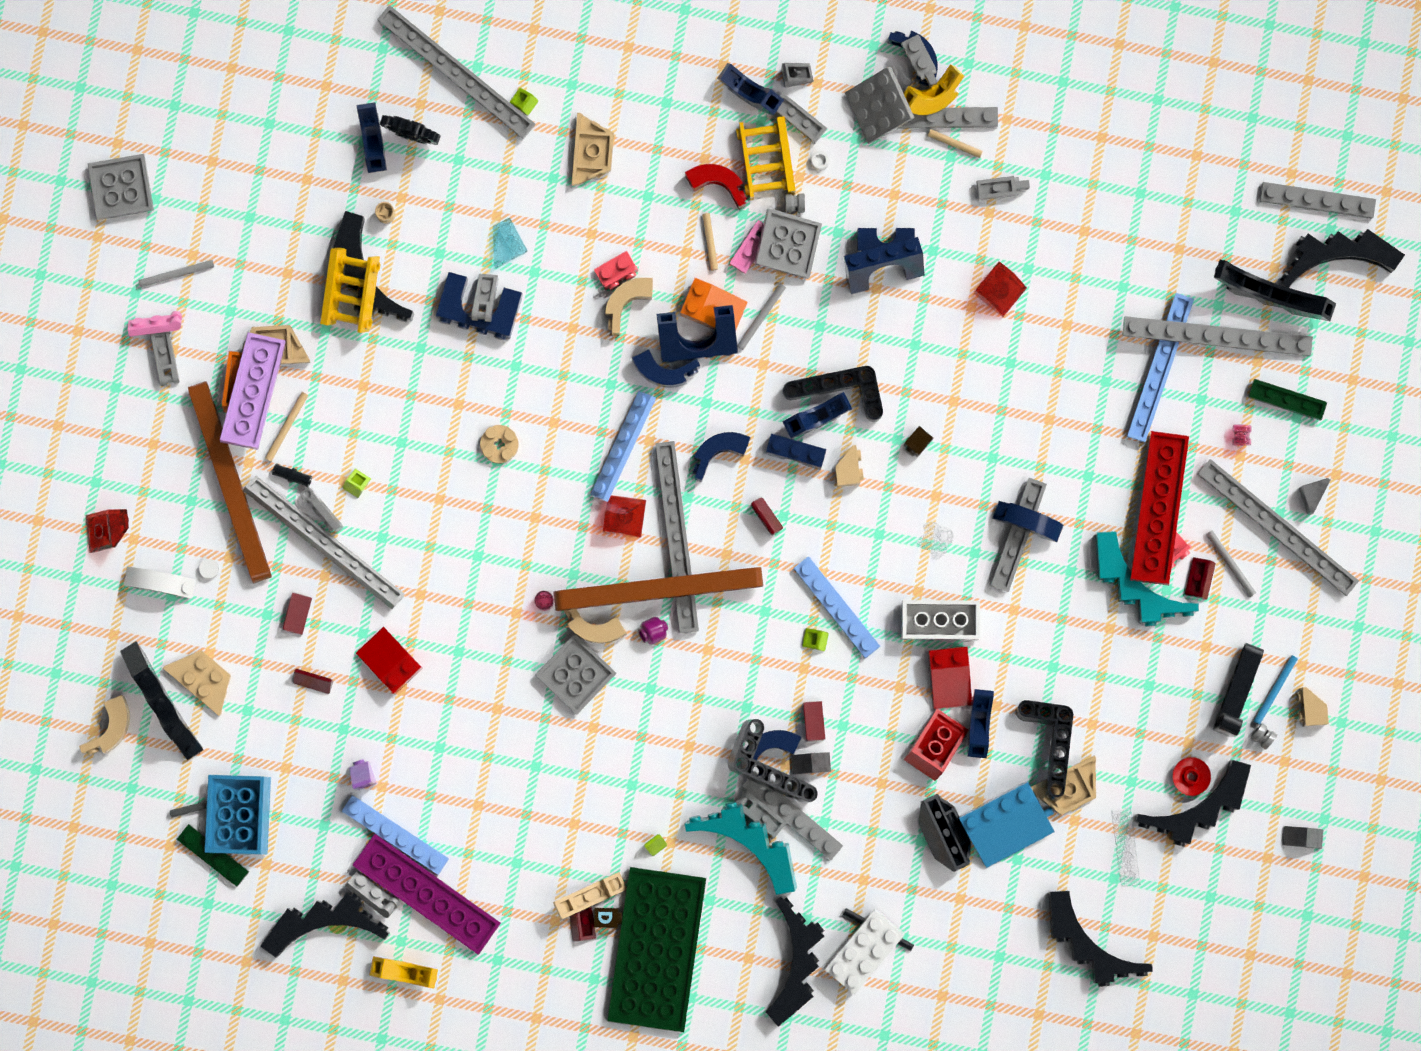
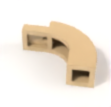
M653 278L629 280L621 284L612 293L605 311V316L613 317V319H609L608 330L612 331V336H620L621 313L629 302L637 299L652 300Z
M577 609L564 610L568 619L573 618L571 622L567 623L569 628L578 637L588 642L598 644L610 643L627 635L617 617L602 625H592L582 619Z
M120 695L104 702L109 715L108 728L101 737L80 745L82 753H88L89 756L99 752L98 748L100 747L103 753H108L122 742L130 723V711L125 696Z

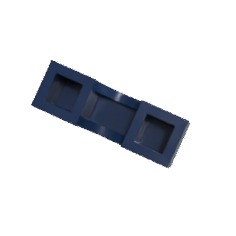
M858 228L857 252L915 238V228H896L895 238L889 243H883L878 239L877 228Z
M771 433L766 455L780 459H790L802 463V465L821 470L827 449Z

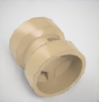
M381 202L376 206L375 214L380 222L387 224L395 219L396 214L392 204Z

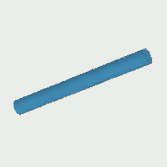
M1291 655L1253 722L1258 725L1261 724L1296 664L1297 657Z

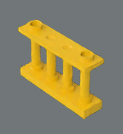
M785 116L777 117V123H774V125L744 129L743 122H740L739 128L736 129L737 140L742 142L748 183L744 184L746 196L749 195L750 200H754L755 192L782 188L787 190V194H795L796 189ZM769 133L779 134L780 141L776 142V144L747 148L745 137ZM776 151L782 154V160H779L778 163L757 166L749 165L748 155ZM776 170L784 171L785 179H782V181L752 185L751 174Z
M332 248L330 250L320 324L333 325L338 320L358 325V333L370 331L377 275L381 266L379 262L380 256H370L365 261L347 257L346 249ZM348 264L366 268L365 280L345 276L343 274L344 265ZM342 283L363 287L362 299L341 294ZM339 302L361 306L359 317L339 313Z

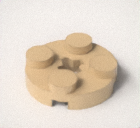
M495 425L489 427L481 437L480 447L484 456L489 461L503 464L517 454L519 441L515 432L509 427ZM498 439H502V442L505 443V446H502L500 450L494 445L495 442H498Z

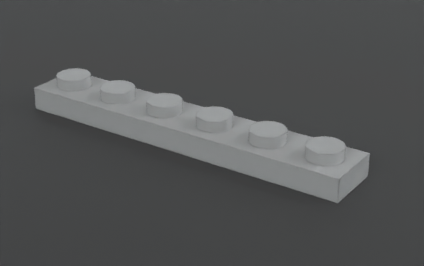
M998 107L944 108L929 115L913 114L914 119L897 129L998 127Z
M1268 182L1262 183L1260 202L1370 219L1374 218L1376 199Z
M1028 478L1019 505L1037 512L1047 484ZM1011 526L990 586L1009 592L1030 534L1029 531Z
M750 779L743 784L746 790L783 819L828 859L832 860L843 847L839 841L783 794Z

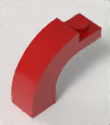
M703 164L685 172V177L694 192L706 185H720L730 193L739 210L746 207L745 201L747 197L742 190H738L743 187V182L732 170L717 164Z

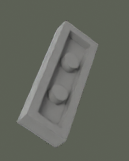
M782 93L780 97L784 101L776 113L781 117L785 116V120L816 144L827 130V127L786 94Z

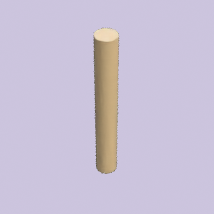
M932 129L928 133L929 137L978 158L982 155L983 151Z
M705 213L702 216L710 268L713 271L718 270L710 213Z

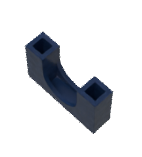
M918 237L844 256L846 279L851 294L869 290L870 275L874 271L889 265L902 266L906 280L925 276L923 251Z
M448 272L436 317L440 319L439 322L448 325L451 322L458 324L457 327L469 330V327L474 328L477 333L487 335V333L495 334L494 337L500 340L510 339L523 293L504 287L498 308L492 315V321L486 322L485 319L474 321L472 317L466 314L462 306L468 278Z
M733 305L714 307L715 329L709 337L700 341H690L679 334L676 312L656 314L662 362L738 354Z

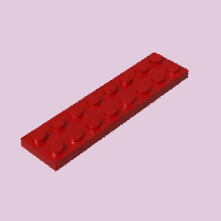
M1151 431L1131 581L1169 586L1189 436Z

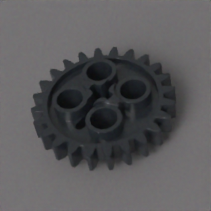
M382 115L379 124L399 137L421 144L438 145L441 137L440 134L431 131L425 125L399 116Z

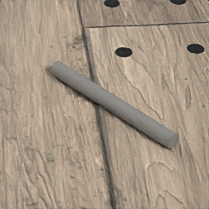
M213 260L140 279L139 285L144 287L213 268L214 263Z
M780 283L737 345L742 350H744L786 289L783 284Z
M1213 530L1208 532L1206 535L1248 595L1251 597L1256 594L1254 588Z

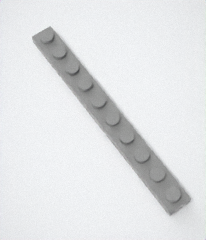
M389 5L378 17L377 20L522 139L534 128L536 124L392 6Z
M1127 316L1124 317L1122 336L1302 356H1311L1313 336Z
M675 442L655 443L672 576L692 575ZM695 596L675 597L680 634L699 631Z
M1209 459L1199 471L1198 475L1345 596H1348L1359 582L1357 578L1213 460Z
M255 476L244 487L243 491L388 607L393 609L402 600L405 594L259 477Z

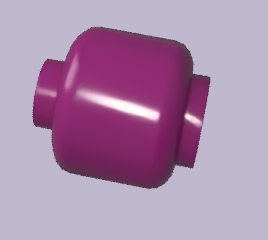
M652 617L641 623L638 630L640 638L644 643L654 645L666 638L668 625L665 620Z

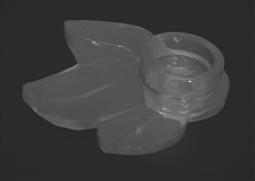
M927 522L923 524V529L926 533L918 539L917 546L921 549L930 550L931 559L937 560L946 554L947 546L953 542L954 533L950 528L941 527L937 522ZM942 533H946V540L941 539Z

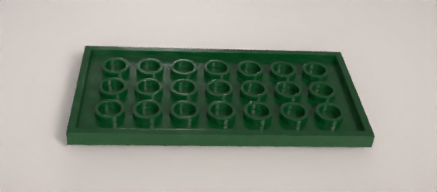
M630 867L608 1022L684 1033L707 878Z

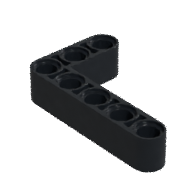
M861 366L789 381L783 387V395L787 400H797L859 387L866 418L871 422H877L883 415L876 374L870 366ZM869 371L872 377L869 380H864L861 377V373ZM850 375L853 378V382L846 384L843 382L842 377ZM832 379L834 386L831 388L826 387L824 380ZM806 383H813L816 387L815 390L812 392L805 389ZM793 386L796 388L797 393L795 395H788L786 389ZM871 389L875 392L876 396L869 399L866 397L865 391ZM876 408L879 410L880 415L872 417L869 414V410Z
M1245 643L1215 721L1213 731L1229 737H1235L1239 734L1243 720L1239 718L1260 665L1264 649Z
M1024 700L1018 705L1016 710L1018 719L1026 722L1053 725L1045 792L1046 797L1050 801H1058L1062 798L1066 786L1074 716L1073 710L1066 705ZM1021 708H1029L1030 714H1023ZM1040 710H1047L1050 716L1043 717L1040 714ZM1059 713H1066L1069 719H1061ZM1057 732H1065L1066 738H1059ZM1055 750H1062L1064 757H1057ZM1053 769H1060L1062 771V775H1054ZM1057 787L1060 790V794H1052L1050 788Z
M759 719L744 721L728 759V768L738 775L799 802L815 801L818 796L816 787L753 759L764 732V724ZM752 723L756 727L754 733L750 730V725ZM745 741H747L749 744V748L747 751L743 748V743ZM738 759H740L742 762L741 768H738L736 766V761ZM755 766L759 770L757 776H755L753 773V769ZM771 774H774L775 776L774 783H771L770 781ZM789 781L792 784L791 791L787 789V783ZM805 789L809 791L807 799L804 797Z

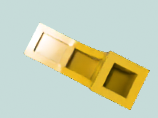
M950 64L933 87L926 90H917L908 86L904 91V96L912 113L929 115L947 107L959 95L955 89L965 76L955 66Z
M373 956L369 975L434 989L438 969Z

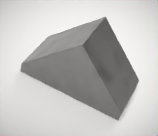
M782 63L781 71L785 88L814 82L810 63Z
M1326 478L1299 487L1307 514H1314L1331 479Z
M830 752L791 755L793 774L831 772Z
M1285 826L1283 845L1322 849L1324 830Z

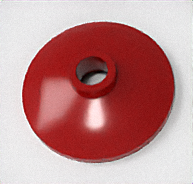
M1188 757L1176 764L1172 779L1175 787L1182 794L1196 796L1208 788L1211 782V772L1208 765L1201 759ZM1189 773H1192L1194 775L1193 780H1189L1187 778V775Z

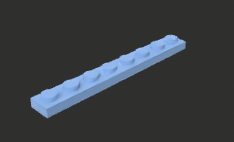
M1175 293L1166 321L1186 323L1194 299ZM1159 340L1127 437L1143 443L1146 442L1179 342Z

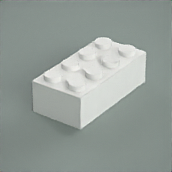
M902 600L901 640L978 641L980 639V601Z
M874 908L825 967V971L855 995L903 938L905 933Z

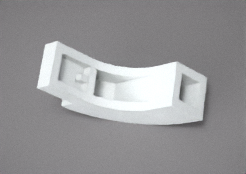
M127 567L124 586L192 599L196 580L159 571Z

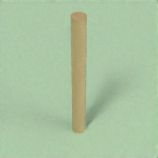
M301 392L267 453L266 460L272 462L309 396L306 393Z

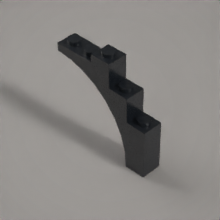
M345 211L333 248L346 249L347 257L364 260L362 253L364 216ZM347 265L345 276L365 280L366 268ZM344 283L346 288L357 291V288L360 289L357 298L362 299L363 287ZM376 286L372 317H374L375 311L378 310V314L387 317L391 314L396 316V319L399 321L407 322V320H413L414 312L398 305ZM355 305L354 310L358 312L357 315L359 316L361 306Z
M1369 229L1364 233L1359 232L1354 239L1357 243L1339 231L1334 235L1331 233L1324 242L1327 246L1308 233L1305 237L1301 236L1296 242L1297 249L1295 252L1300 257L1296 256L1290 264L1293 268L1290 272L1285 271L1280 281H1282V286L1289 288L1307 270L1334 260L1350 259L1364 261L1392 273L1405 254Z
M1220 259L1215 268L1214 278L1226 285V289L1235 295L1255 298L1264 305L1283 308L1293 315L1331 321L1336 303L1327 297L1313 295L1273 283L1246 272L1226 260Z
M135 641L121 650L120 653L131 677L141 689L148 705L156 714L162 729L171 741L173 740L187 760L204 750L202 745L170 699L146 653L138 642Z
M1230 760L1226 773L1217 788L1195 807L1170 816L1136 814L1134 822L1138 823V827L1149 829L1150 826L1155 827L1157 832L1168 834L1170 831L1169 839L1174 841L1173 844L1185 847V844H1191L1196 823H1199L1198 827L1207 830L1210 827H1215L1220 806H1223L1222 810L1234 813V809L1240 810L1251 765Z
M1070 891L1048 892L1051 938L1056 939V942H1068V938H1071L1072 960L1077 961V964H1089V960H1092L1093 983H1098V987L1110 986V982H1115L1114 974H1117V978L1129 977V973H1136V976H1148V972H1153L1152 964L1121 960L1097 946L1084 932L1076 918L1071 903Z
M352 892V894H345L334 911L331 909L333 906L325 900L322 902L316 901L305 918L302 917L303 913L295 907L293 909L287 908L260 947L277 958L288 945L300 936L326 926L344 925L358 927L372 932L384 940L387 939L390 932L387 931L389 927L381 921L378 924L373 921V916L365 910L363 912L359 911L364 904L360 902L361 898Z
M780 897L775 902L784 914L790 928L793 943L792 965L784 989L776 1001L766 1010V1013L778 1027L814 997L811 994L814 990L807 982L803 984L802 981L819 967L817 964L819 960L813 952L808 954L807 951L825 937L822 934L825 930L818 922L814 924L811 921L805 926V918L799 912L795 914L791 909L794 905L787 897L785 899Z

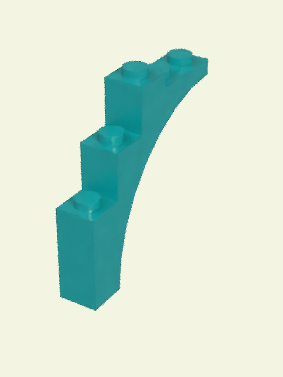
M1097 532L1095 534L1098 580H1103V583H1113L1117 579L1119 602L1124 601V605L1136 604V601H1138L1140 623H1145V627L1156 626V622L1161 621V614H1163V618L1175 617V614L1182 613L1183 617L1194 616V613L1199 611V603H1182L1169 600L1154 593L1141 582L1131 581L1132 572L1120 551L1117 532Z
M737 802L726 803L725 807L721 809L722 815L716 812L708 814V817L705 818L692 816L685 823L686 832H714L743 844L756 855L766 868L776 895L796 891L797 883L789 843L776 841L770 845L766 823L760 824V821L749 823V826H747L742 804H737Z

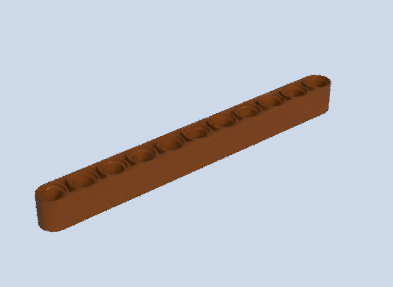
M204 381L190 386L188 391L252 582L254 584L272 578L229 445L220 442L223 427L208 383Z
M754 567L554 591L553 595L555 611L758 588L763 587L764 584L762 568Z

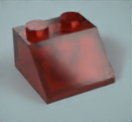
M999 261L977 287L974 295L1004 317L1027 287L1014 272Z

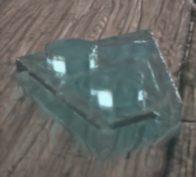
M510 217L493 226L495 269L528 252Z

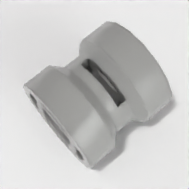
M800 193L797 196L785 194L786 213H792L795 210L799 213L805 212L804 193Z
M1262 723L1250 738L1261 743V747L1266 750L1278 735L1273 731L1270 732L1267 726Z

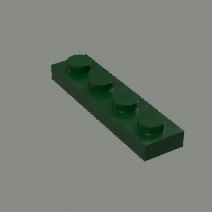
M1257 379L1253 380L1248 395L1250 399L1319 421L1322 420L1327 406L1326 401Z
M190 824L186 826L176 839L236 887L241 884L250 872L227 853H205V836Z

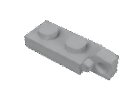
M919 34L902 42L901 45L918 78L920 77L921 80L926 79L929 87L936 85L937 80L934 76L937 73L936 67Z
M1014 176L977 180L978 201L1020 195L1021 190L1030 188L1029 180L1019 181V177Z
M307 487L300 493L304 502L312 503L314 506L312 507L313 511L319 517L323 516L326 520L324 524L330 531L339 532L344 528L342 523L310 487Z

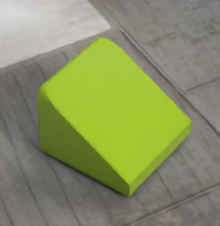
M519 88L510 100V103L524 114L529 115L538 103V99L528 91Z
M355 468L346 479L343 489L359 498L371 478Z
M806 628L802 647L825 651L829 633Z
M657 834L645 843L644 846L652 856H655L667 847V843L660 834Z

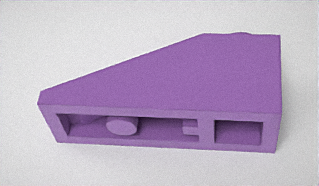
M362 759L353 762L354 766L350 767L353 789L360 790L377 784L369 761L365 762Z

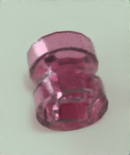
M1233 425L1234 437L1232 438V445L1250 446L1252 426Z
M540 591L535 596V605L541 611H548L553 607L554 597L550 592Z

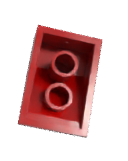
M384 626L356 652L363 662L395 695L423 669Z
M968 647L928 651L934 709L970 706L972 704Z
M936 709L903 760L936 781L945 771L969 730L939 709Z

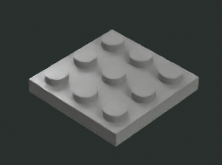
M891 66L886 67L845 92L868 144L875 142L915 118Z
M145 154L87 163L97 220L154 211Z
M768 208L754 264L809 279L822 223Z
M574 634L535 676L578 715L617 673Z

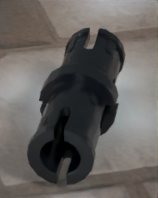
M277 463L273 468L272 475L284 478L289 483L295 482L309 487L311 484L312 476L298 472L296 468L290 469Z

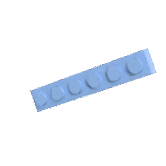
M638 391L590 495L606 502L609 501L656 400L652 395Z
M809 556L794 567L797 574L864 658H867L880 647Z
M353 795L342 810L343 813L438 875L449 860L448 857Z

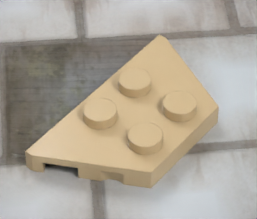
M577 113L572 186H577L609 173L612 167L614 132L600 126V124L588 119L581 113Z
M291 325L251 328L250 333L286 341L281 364L310 363V359Z
M202 650L163 667L165 671L218 716L222 714L231 675Z
M1095 755L1067 769L1065 792L1060 800L1050 801L1046 797L1047 779L1031 786L1036 797L1060 815L1095 799ZM1062 772L1056 774V776H1061ZM1057 787L1050 788L1052 794H1060V790Z

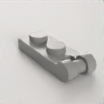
M479 274L472 309V320L485 319L486 322L492 321V312L499 280L498 275ZM486 309V312H481L479 310Z
M170 331L150 334L160 385L165 386L170 382L179 383L180 377ZM171 369L172 374L165 376L164 370Z
M745 789L740 799H736L735 802L743 805L744 813L754 822L766 823L767 832L775 838L787 823ZM748 800L753 802L749 809L744 806Z
M359 871L345 885L347 889L359 896L361 900L385 918L390 917L393 913L392 910L400 905L396 897L388 895Z

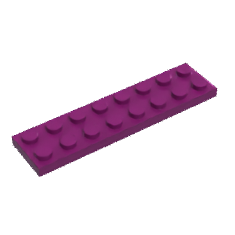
M377 834L373 835L352 865L478 955L501 924L497 919Z

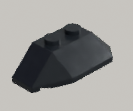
M938 794L921 801L918 824L934 859L953 872L970 865L971 841L959 819L956 808Z

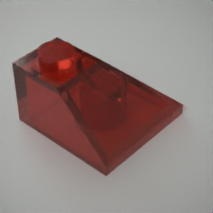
M611 495L606 505L603 533L641 538L646 500Z
M108 509L85 515L89 553L117 546L129 529L127 509Z

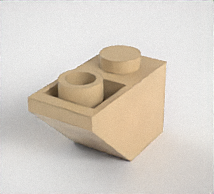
M852 445L835 467L837 487L860 485V480H864L863 469H859L858 461H861V451L857 450L856 445Z
M1307 687L1300 688V692H1297V701L1301 703L1299 722H1302L1303 726L1329 724L1327 704Z

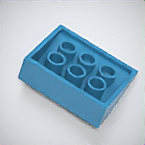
M208 775L205 853L268 855L271 777Z
M1028 780L959 816L963 827L986 868L1055 832Z

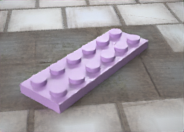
M248 332L220 442L255 450L259 449L286 344L285 340Z

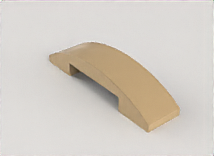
M620 872L556 900L553 904L562 920L627 890Z

